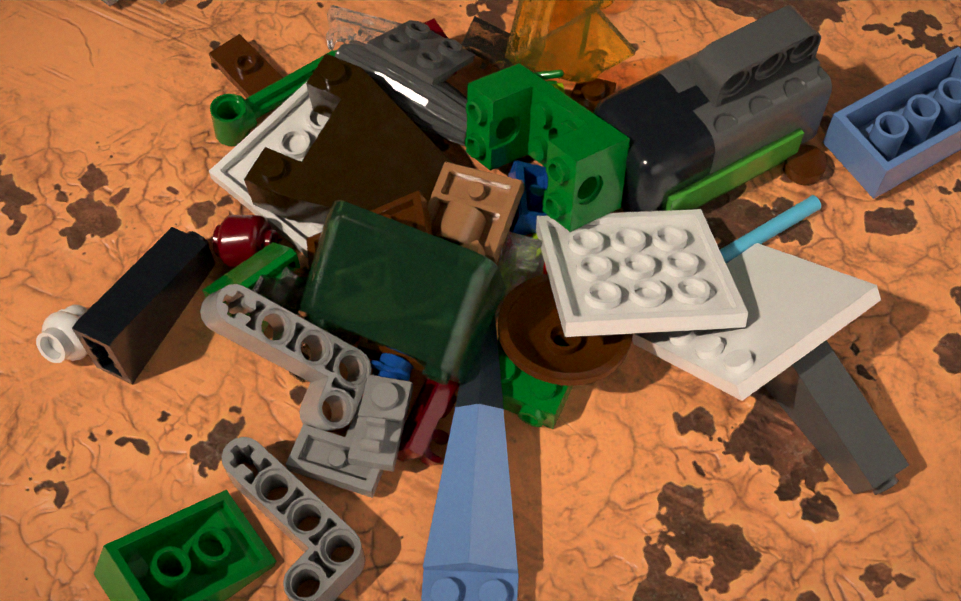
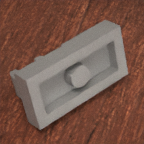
M368 375L348 454L349 464L394 472L413 392L412 382Z

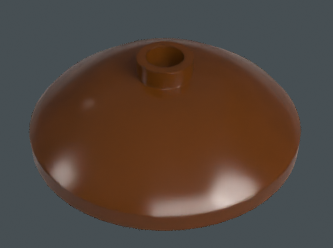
M548 274L533 277L515 287L505 298L498 317L499 340L509 359L528 375L557 385H584L596 382L612 374L627 357L633 333L565 337Z

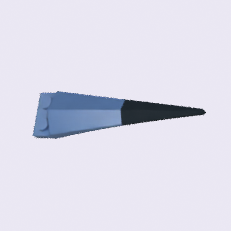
M488 262L486 263L487 283L479 287L423 563L421 601H518L519 573L491 266Z

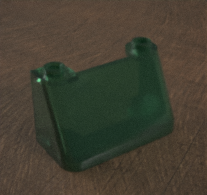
M335 200L323 225L298 312L305 320L327 332L329 329L338 331L339 328H342L416 359L421 366L425 367L422 374L437 383L447 385L449 380L463 384L506 291V286L499 267L489 258L351 203Z

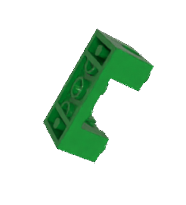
M520 63L468 83L465 147L466 152L472 158H475L490 171L525 155L531 156L546 167L548 186L544 190L543 212L569 232L621 208L629 137Z

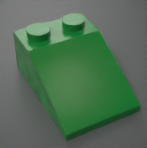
M226 489L105 544L94 575L110 601H226L274 567L277 561Z

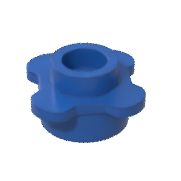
M382 353L378 361H370L371 368L373 369L372 375L404 381H409L413 366L399 356Z

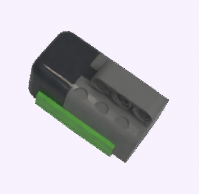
M793 5L782 7L710 43L704 49L603 98L597 103L593 113L630 138L621 209L624 212L696 209L785 162L787 158L798 152L800 145L815 137L832 92V83L830 76L822 69L821 63L816 58L821 35Z

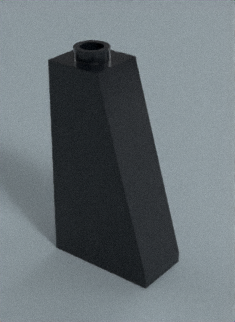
M171 227L76 321L72 330L97 368L132 385L134 384L216 263L211 253L209 242L196 232L189 231L185 233Z

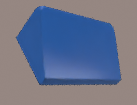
M514 161L508 177L522 180L525 189L509 232L510 236H522L536 233L537 216H548L543 212L544 190L548 186V175L544 166Z

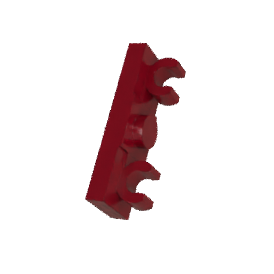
M465 334L452 338L436 374H428L405 422L397 456L398 460L405 462L418 458L426 465H435L441 462L442 458L431 451L430 443L433 440L439 445H444L449 440L448 433L435 429L439 419L445 418L450 413L456 402V396L453 393L456 387L459 388L469 341V337Z

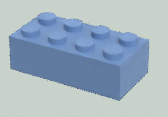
M960 47L947 52L833 114L823 143L873 199L961 150Z

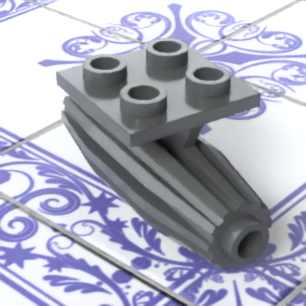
M412 20L368 41L367 44L351 40L349 44L344 43L338 48L335 57L361 67L421 131L465 146L467 97L446 80L456 71L473 62L475 54L462 48V45L456 40L444 38L431 31L426 24Z

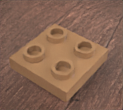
M444 162L427 205L435 247L448 250L478 240L484 249L485 260L497 263L525 189L522 180Z

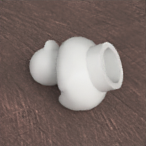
M74 304L50 314L44 320L42 333L37 336L36 345L45 359L52 363H61L65 359L71 361L80 360L88 354L72 330L76 321L88 310L86 307Z

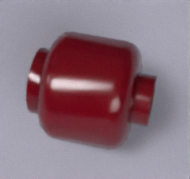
M228 215L221 224L216 226L213 233L215 255L220 257L222 262L230 268L237 267L272 242L279 244L277 231L271 229L269 221L262 215Z

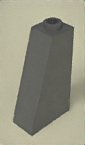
M827 340L764 385L853 494L872 490L874 495H877L899 482L895 475L909 466V463Z

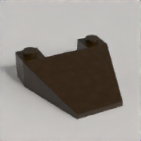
M325 54L306 85L313 111L329 119L301 162L265 147L244 178L252 203L255 206L288 220L339 225L418 190L425 197L428 205L444 162H452L361 67Z

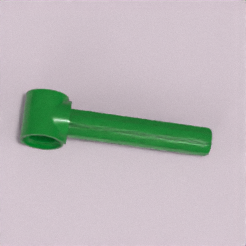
M332 50L327 54L335 57L337 50ZM324 55L246 99L235 94H223L215 98L210 105V112L216 139L223 145L237 146L250 134V130L257 126V118L282 105L309 80Z

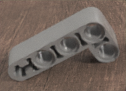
M230 284L205 298L200 309L201 319L205 326L310 382L299 411L303 424L324 431L343 428L351 422L364 393L367 377L371 374V364L365 353L245 286ZM263 320L267 321L273 329L272 340L268 339L262 332L261 325ZM302 341L308 344L311 350L310 360H307L301 352ZM340 362L345 364L347 368V380L340 374ZM324 401L331 407L332 415L330 420L325 418L322 411Z
M240 437L230 441L223 449L221 456L222 464L230 480L248 500L304 552L284 576L283 586L289 601H335L364 569L366 560L359 536L256 440L249 437ZM243 462H246L249 465H255L259 473L256 476V478L254 477L253 472L244 464H242ZM284 487L288 489L285 496L279 500L267 499L268 494L275 488ZM314 516L321 519L318 526L313 530L302 531L298 529L299 524L307 517ZM346 546L354 549L352 556L344 562H334L331 560L332 553L339 547ZM314 580L320 583L319 589L312 596L304 598L296 595L297 589L305 581Z

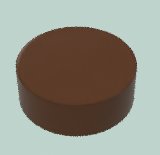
M807 144L800 145L798 152L787 158L784 163V171L787 177L800 185H813L823 177L827 167L825 154L817 147Z

